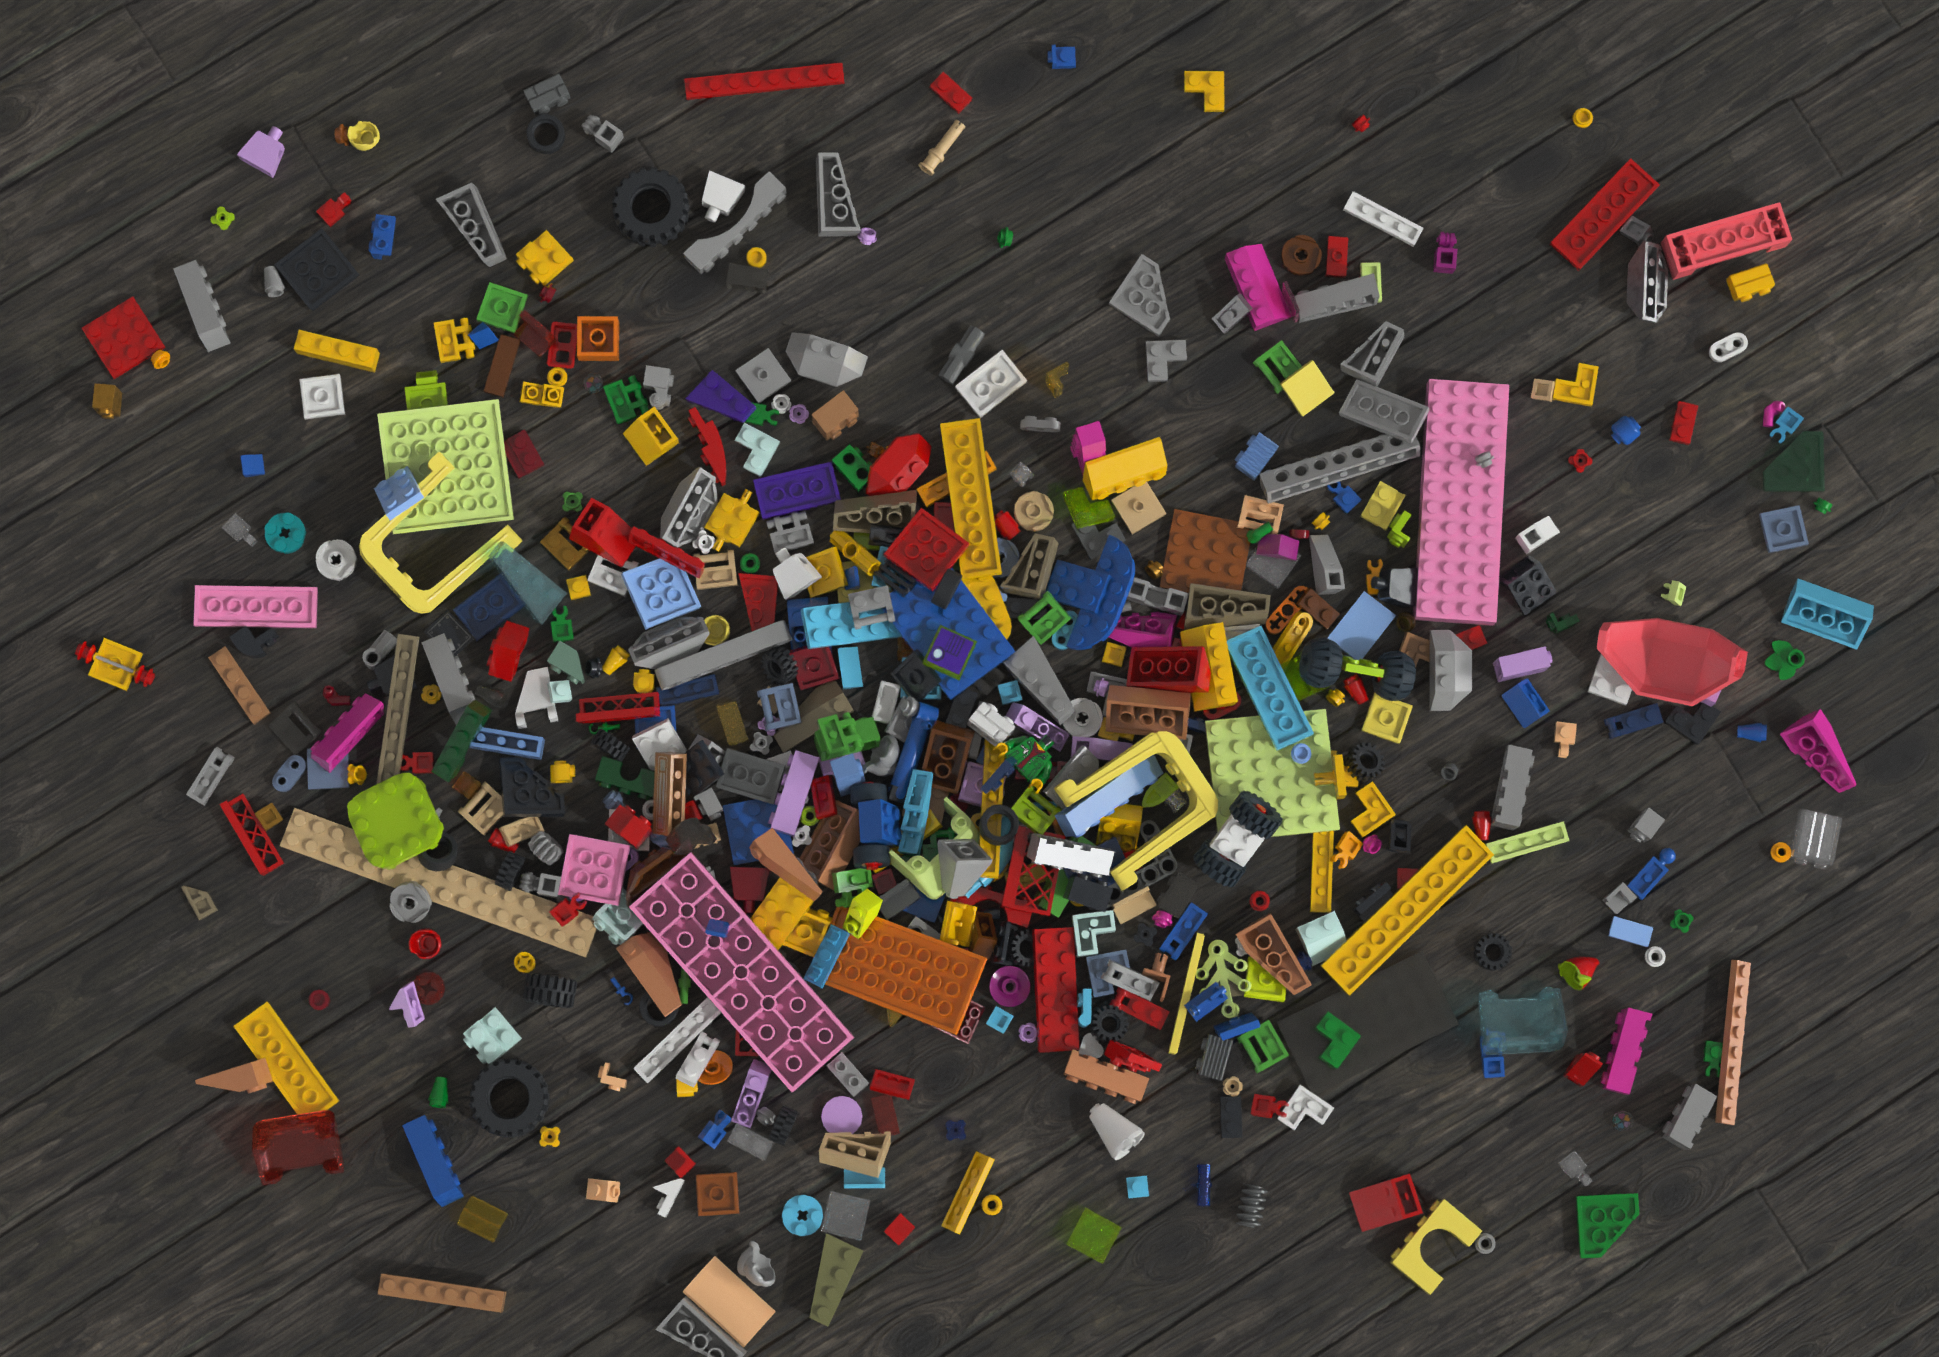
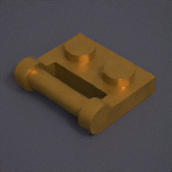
M564 517L540 543L570 571L590 550L582 546V549L578 552L560 534L563 529L569 534L572 530L570 520Z

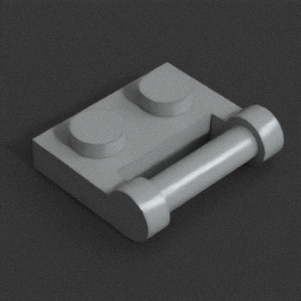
M888 585L848 594L855 630L862 629L861 626L884 621H895ZM882 608L887 609V613L865 618L859 617V613Z

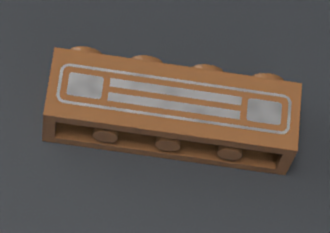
M655 752L653 834L664 836L684 835L687 754Z

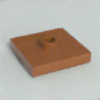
M737 1172L696 1175L698 1216L740 1214Z

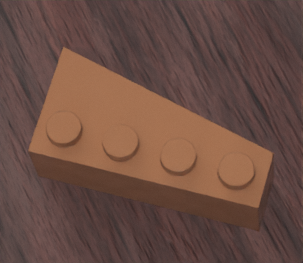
M1076 1050L1071 1051L1063 1073L1067 1076L1066 1080L1078 1083V1080L1086 1082L1085 1086L1094 1090H1097L1098 1087L1105 1089V1094L1113 1097L1119 1094L1125 1097L1124 1101L1136 1104V1101L1141 1102L1149 1078L1123 1068L1120 1069L1118 1066L1104 1061L1100 1062L1089 1055H1081Z

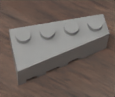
M194 260L173 268L197 333L207 351L210 352L230 344L224 328L226 323L223 316L218 313L220 307L216 298L213 299L211 295L214 293L210 282L206 283L205 277H207L204 266H199L197 261Z
M443 633L421 643L447 709L457 725L466 707L476 699L472 690L468 691L466 685L469 682L465 673L462 674L459 669L462 667L459 657L453 654V650H456L451 638L447 639Z

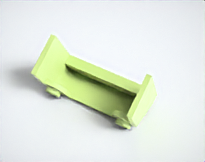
M946 797L944 799L945 812L952 817L951 828L957 834L954 839H974L979 845V830L971 819ZM893 850L889 852L891 864L928 898L938 899L946 893L942 889L939 853L930 862L923 856H913L905 862Z

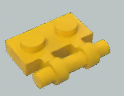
M468 318L460 319L461 326L455 327L454 319L434 323L441 363L461 360L460 352L462 351L466 352L467 359L474 358L473 350H475V345L468 336L472 331ZM457 334H463V344H458Z

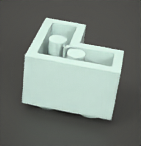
M1113 910L1072 915L1077 957L1097 955L1096 934L1116 931Z

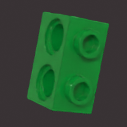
M849 444L832 459V464L859 493L867 486L868 476L865 479H859L857 473L864 470L869 475L872 463L870 461L866 463L862 458L863 453L856 446L853 448ZM846 456H852L855 461L852 464H846L843 459Z

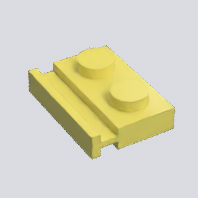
M1380 481L1360 517L1386 531L1406 495Z

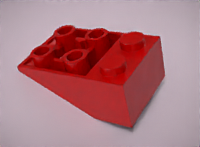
M593 498L590 499L572 526L569 537L570 540L621 568L636 547L628 542L632 528L610 507Z
M1410 1174L1349 1192L1362 1232L1423 1213Z

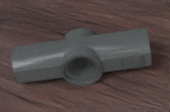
M970 325L961 341L957 342L952 349L948 361L938 376L945 382L953 385L964 367L966 368L975 354L974 351L983 340L985 334L977 327Z

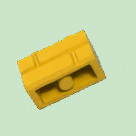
M1767 263L1735 273L1726 279L1734 301H1748L1752 299V295L1757 293L1760 296L1766 295L1775 286Z

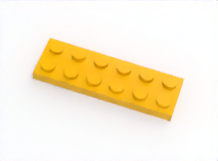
M269 1002L264 1003L234 1025L258 1060L266 1058L273 1082L305 1126L339 1102L337 1096Z

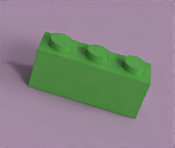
M862 717L855 721L857 734H860L862 739L861 745L863 748L861 750L855 751L854 746L850 744L848 745L849 753L830 758L820 730L815 731L814 743L821 762L879 747L880 735L874 718ZM843 729L844 735L849 736L848 730Z

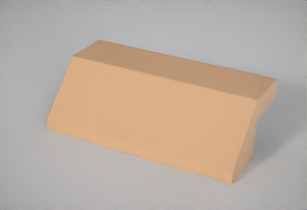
M715 1256L683 1290L687 1297L743 1348L776 1312Z

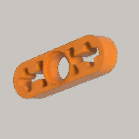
M1297 586L1267 619L1265 629L1269 634H1279L1290 622L1294 614L1301 610L1300 607L1297 608L1296 604L1289 601V599L1291 598L1294 601L1298 595L1296 592H1305L1308 589L1307 587ZM1284 605L1292 606L1293 614L1290 616L1284 615L1282 607ZM1279 616L1286 620L1285 623L1283 620L1279 622V629L1274 628L1272 630L1270 628V621L1275 622Z

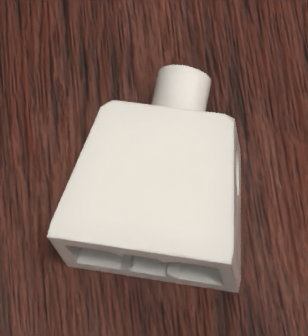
M709 171L702 198V206L708 208L705 219L716 222L719 213L729 216L744 194L745 185Z
M786 548L776 553L781 564L773 569V573L785 600L795 597L822 578L821 574L802 553L790 556Z

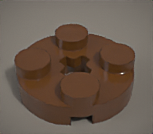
M1297 235L1284 244L1281 252L1283 267L1290 273L1299 276L1313 273L1319 266L1322 257L1321 249L1316 241L1307 235ZM1304 251V255H1306L1307 258L1299 260L1298 256H1296V253Z

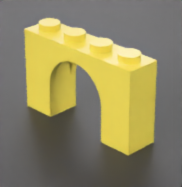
M1445 1199L1436 1200L1429 1208L1431 1213L1427 1217L1423 1216L1416 1224L1418 1229L1414 1233L1411 1231L1403 1240L1406 1242L1401 1249L1398 1247L1390 1256L1393 1258L1390 1263L1428 1295L1432 1294L1443 1278L1431 1269L1421 1257L1420 1245L1424 1236L1432 1230L1443 1229L1451 1233L1466 1247H1470L1482 1232L1480 1228Z

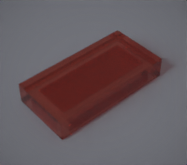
M887 1094L871 1098L879 1134H884L886 1131H891V1136L900 1134L892 1096Z

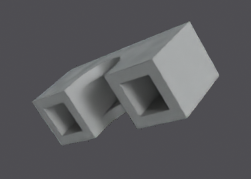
M1134 577L1126 600L1182 616L1189 593L1172 588H1159L1151 585L1148 581Z

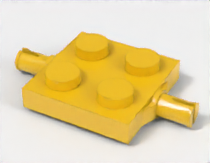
M745 489L740 499L733 498L725 493L721 497L704 527L717 537L712 547L713 550L719 552L724 542L732 543L739 548L741 547L760 514L759 511L747 504L753 494L751 491Z

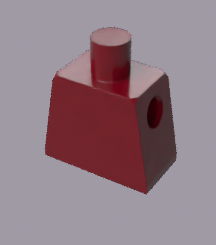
M730 867L734 900L743 902V911L746 914H754L755 902H763L765 898L770 870L768 868Z

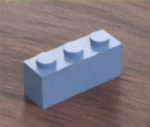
M853 754L830 761L840 797L850 794L852 786L866 782L860 760H855Z

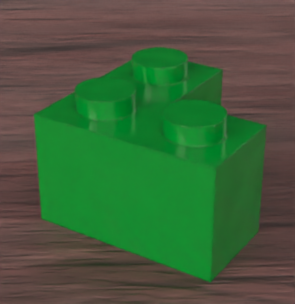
M1329 1011L1324 1014L1314 1030L1330 1041L1318 1058L1334 1070L1339 1068L1361 1037L1360 1034Z

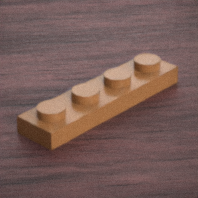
M226 646L208 657L254 725L271 714Z

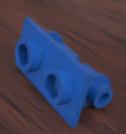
M1215 982L1184 1006L1197 1022L1228 999L1225 994L1227 991L1224 986H1219Z

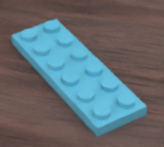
M850 602L801 609L808 649L902 637L889 621L861 626L862 629L855 630ZM882 609L859 613V617L865 618L883 614L884 612Z
M1262 626L1227 640L1229 655L1276 751L1312 736L1314 732Z

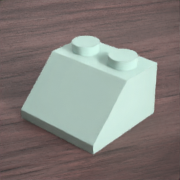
M1335 911L1295 929L1312 966L1327 960L1346 941L1343 928Z

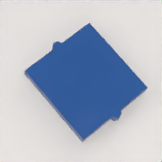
M913 885L921 899L903 911L915 915L919 919L922 918L935 923L946 893L938 899H930Z

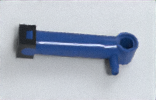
M918 702V711L916 715L912 716V723L891 783H888L886 787L887 798L903 804L913 769L917 770L928 735L939 713L938 708L922 702Z

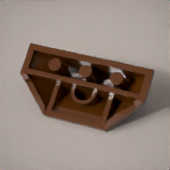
M662 847L659 850L651 851L648 854V858L644 861L636 862L631 867L626 892V904L628 907L690 852L693 853L692 850Z

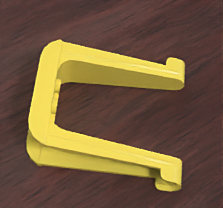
M438 452L430 459L427 467L431 473L418 484L424 498L455 468L441 452ZM420 500L391 521L385 514L362 535L359 550L366 564L409 609L423 614L430 613L501 547L506 552H511L523 540L507 525L433 588L424 591L419 590L411 584L413 580L406 572L402 574L397 569L398 563L392 557L388 559L384 555L381 545L389 533L422 501Z
M1167 731L1149 733L1078 784L1069 779L1064 780L1054 788L1065 806L1068 807L1154 754L1162 756L1167 762L1165 767L1171 775L1175 774L1178 782L1176 783L1182 792L1186 791L1188 794L1189 807L1179 818L1110 870V874L1121 890H1125L1137 881V875L1134 872L1136 869L1214 818L1218 810V799L1215 792L1182 742L1174 734Z

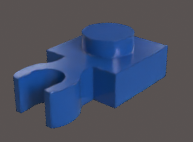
M1340 481L1336 482L1337 488L1327 485V489L1337 495L1333 501L1346 514L1362 500L1349 486L1343 489Z

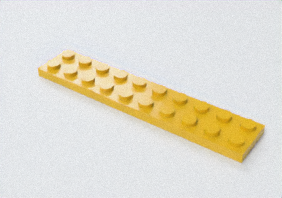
M1465 825L1320 966L1347 995H1351L1494 854Z

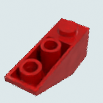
M1592 1052L1577 1054L1563 1076L1581 1087L1589 1081L1603 1063L1599 1061L1600 1057Z

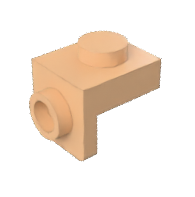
M605 1062L604 1066H600L598 1078H601V1083L608 1084V1089L620 1091L621 1088L626 1089L627 1080L608 1076L610 1063Z
M588 1178L586 1199L618 1202L620 1182Z

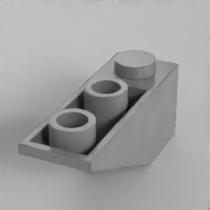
M1310 535L1309 541L1316 593L1318 595L1336 594L1344 590L1343 569L1329 536Z

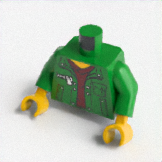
M1045 735L1039 742L1032 736L1029 738L1026 736L1011 738L1004 743H998L993 748V750L999 749L1001 751L998 758H1001L1003 755L1005 759L1012 756L1018 761L1013 767L1030 783L1029 789L1031 786L1037 788L1036 794L1040 792L1050 777L1052 768L1050 759L1052 756L1047 750L1054 742L1049 736Z

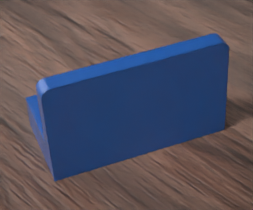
M1528 678L1502 695V698L1523 728L1528 727L1550 712Z

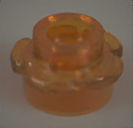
M872 441L869 446H866L869 449L867 453L875 458H878L885 450Z

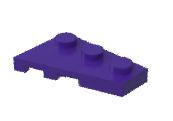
M713 370L686 398V401L689 403L700 405L707 410H713L742 423L757 409L753 403Z

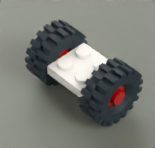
M1245 790L1241 791L1229 808L1231 815L1213 839H1206L1193 856L1194 862L1197 863L1198 868H1201L1204 874H1208L1209 878L1215 879V882L1222 883L1223 886L1234 887L1246 872V863L1264 839H1270L1282 824L1283 818L1280 817V813L1276 812L1277 810L1271 807L1269 802H1265L1262 797H1257V794H1251L1250 791L1246 792Z

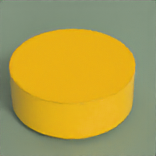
M759 247L751 248L746 255L747 263L752 268H761L766 263V253Z

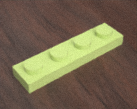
M1563 821L1485 845L1494 854L1490 858L1492 864L1570 840Z

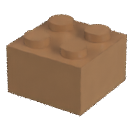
M844 390L811 414L812 423L827 441L830 438L832 440L836 439L841 435L843 428L853 426L859 417L858 408Z

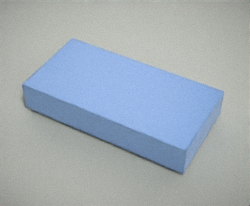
M1614 916L1608 936L1648 947L1653 927Z

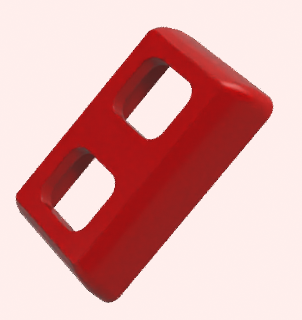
M552 323L547 360L548 366L569 369L574 367L577 324ZM559 332H570L571 342H558ZM558 351L569 352V361L567 363L556 361V353Z

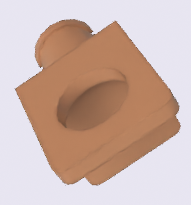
M1156 953L1152 970L1144 968L1142 974L1165 982L1160 1001L1163 1002L1170 975L1164 974L1168 956L1163 954L1160 962L1162 953Z

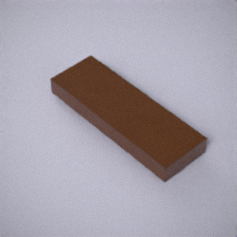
M500 335L484 393L504 398L520 345L519 339Z

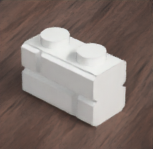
M983 702L969 718L967 725L994 746L998 743H1004L1015 729L1014 722L1009 717H1002L997 713L998 710L994 705L990 703L987 705Z

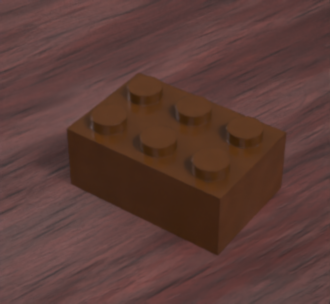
M935 721L922 771L933 773V788L954 794L959 793L975 731Z

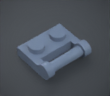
M793 683L757 691L764 712L766 731L802 723ZM773 694L780 719L777 722L773 720L768 698L769 695Z

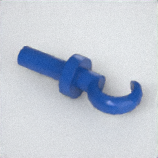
M615 977L611 978V982L617 989V994L620 993L622 997L625 995L630 996V1002L624 1004H631L633 996L624 991L626 988L624 986L621 987Z

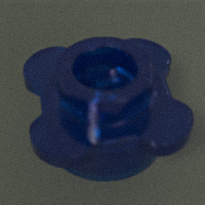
M1301 951L1296 958L1303 970L1309 971L1312 969V960L1307 953L1304 954Z
M949 1120L946 1122L945 1126L948 1132L946 1138L949 1141L953 1139L964 1140L966 1138L964 1133L965 1121L952 1122Z

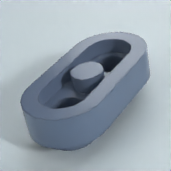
M298 755L290 756L272 779L274 788L280 792L289 791L306 771V761ZM294 762L299 763V766L296 769L292 768V764ZM281 778L286 779V783L283 785L279 784Z

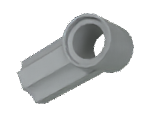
M383 630L372 646L364 651L363 661L369 669L374 670L375 667L383 663V660L397 644V638L388 631ZM371 655L378 656L375 663L368 662V658Z

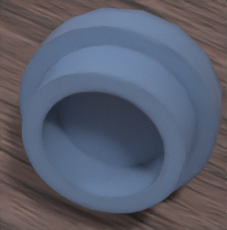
M611 790L602 801L608 810L616 809L619 805L623 806L621 794L614 790Z

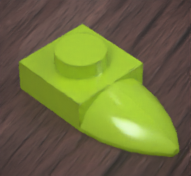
M1164 773L1146 791L1142 806L1153 807L1162 803L1179 789L1178 785L1167 773Z

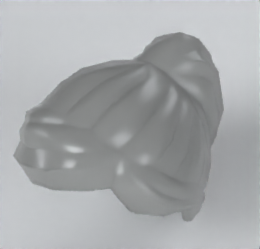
M886 735L880 740L879 747L871 749V761L863 765V773L868 771L882 777L894 774L900 748L897 739L893 735Z
M750 1241V1247L741 1254L738 1260L737 1271L740 1275L746 1276L754 1285L771 1286L776 1279L774 1269L770 1264L771 1259L760 1254L759 1245L754 1241Z

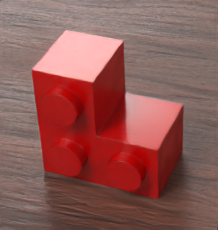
M506 621L504 627L499 628L496 639H493L490 647L493 654H490L487 661V666H490L488 675L512 681L518 669L520 655L527 643L530 628L510 621Z
M619 805L605 822V825L636 850H639L653 832L650 827L652 824L642 815L639 818L635 816L636 812L628 805H625V807Z

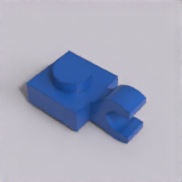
M719 1110L715 1115V1122L713 1123L710 1120L698 1137L715 1149L727 1133L723 1129L730 1123L732 1118Z

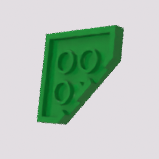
M1638 1193L1576 1196L1580 1258H1600L1607 1252L1609 1247L1640 1214Z

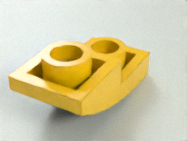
M523 382L519 402L561 408L564 387Z

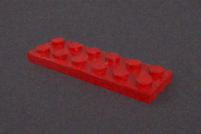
M1630 158L1553 239L1550 245L1579 271L1660 184Z
M1074 927L1032 929L1038 1052L1080 1050Z

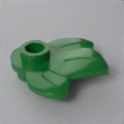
M1773 641L1772 648L1775 653L1770 655L1764 664L1770 670L1779 671L1780 680L1790 679L1794 676L1796 669L1804 664L1805 656L1802 651L1793 649L1789 642ZM1792 656L1797 657L1796 663L1791 661Z

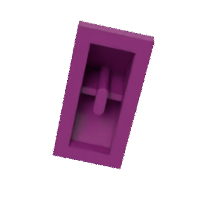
M1266 534L1258 542L1256 555L1296 561L1299 541L1282 534Z

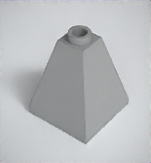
M974 839L938 840L942 889L946 892L947 897L957 899L958 896H964L991 865L992 859Z

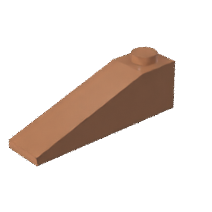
M773 828L752 842L749 849L755 859H758L762 865L813 901L818 899L822 894V890Z

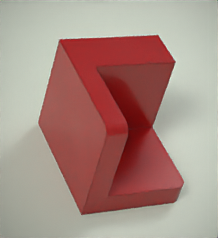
M680 1146L665 1159V1162L680 1178L685 1176L696 1165Z
M900 1213L884 1232L896 1244L900 1245L914 1230L915 1226Z

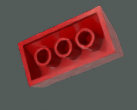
M1203 646L1131 648L1127 687L1185 693L1209 692L1211 670Z

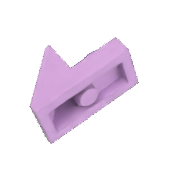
M414 981L407 983L399 990L389 1010L403 1009V1016L408 1028L415 1027L425 1020Z

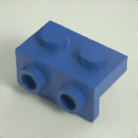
M376 214L375 221H372L371 233H373V240L369 242V252H371L374 259L382 260V255L391 256L396 223L395 216Z

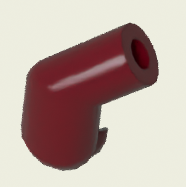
M331 685L323 688V697L330 705H351L350 695L339 696Z

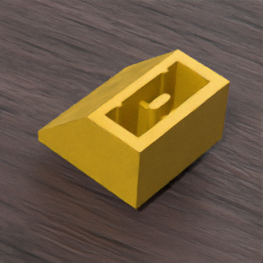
M655 406L637 418L623 433L646 466L679 444L678 438Z
M1130 804L1117 806L1114 809V813L1099 819L1096 845L1116 837L1122 851L1137 848L1143 806Z

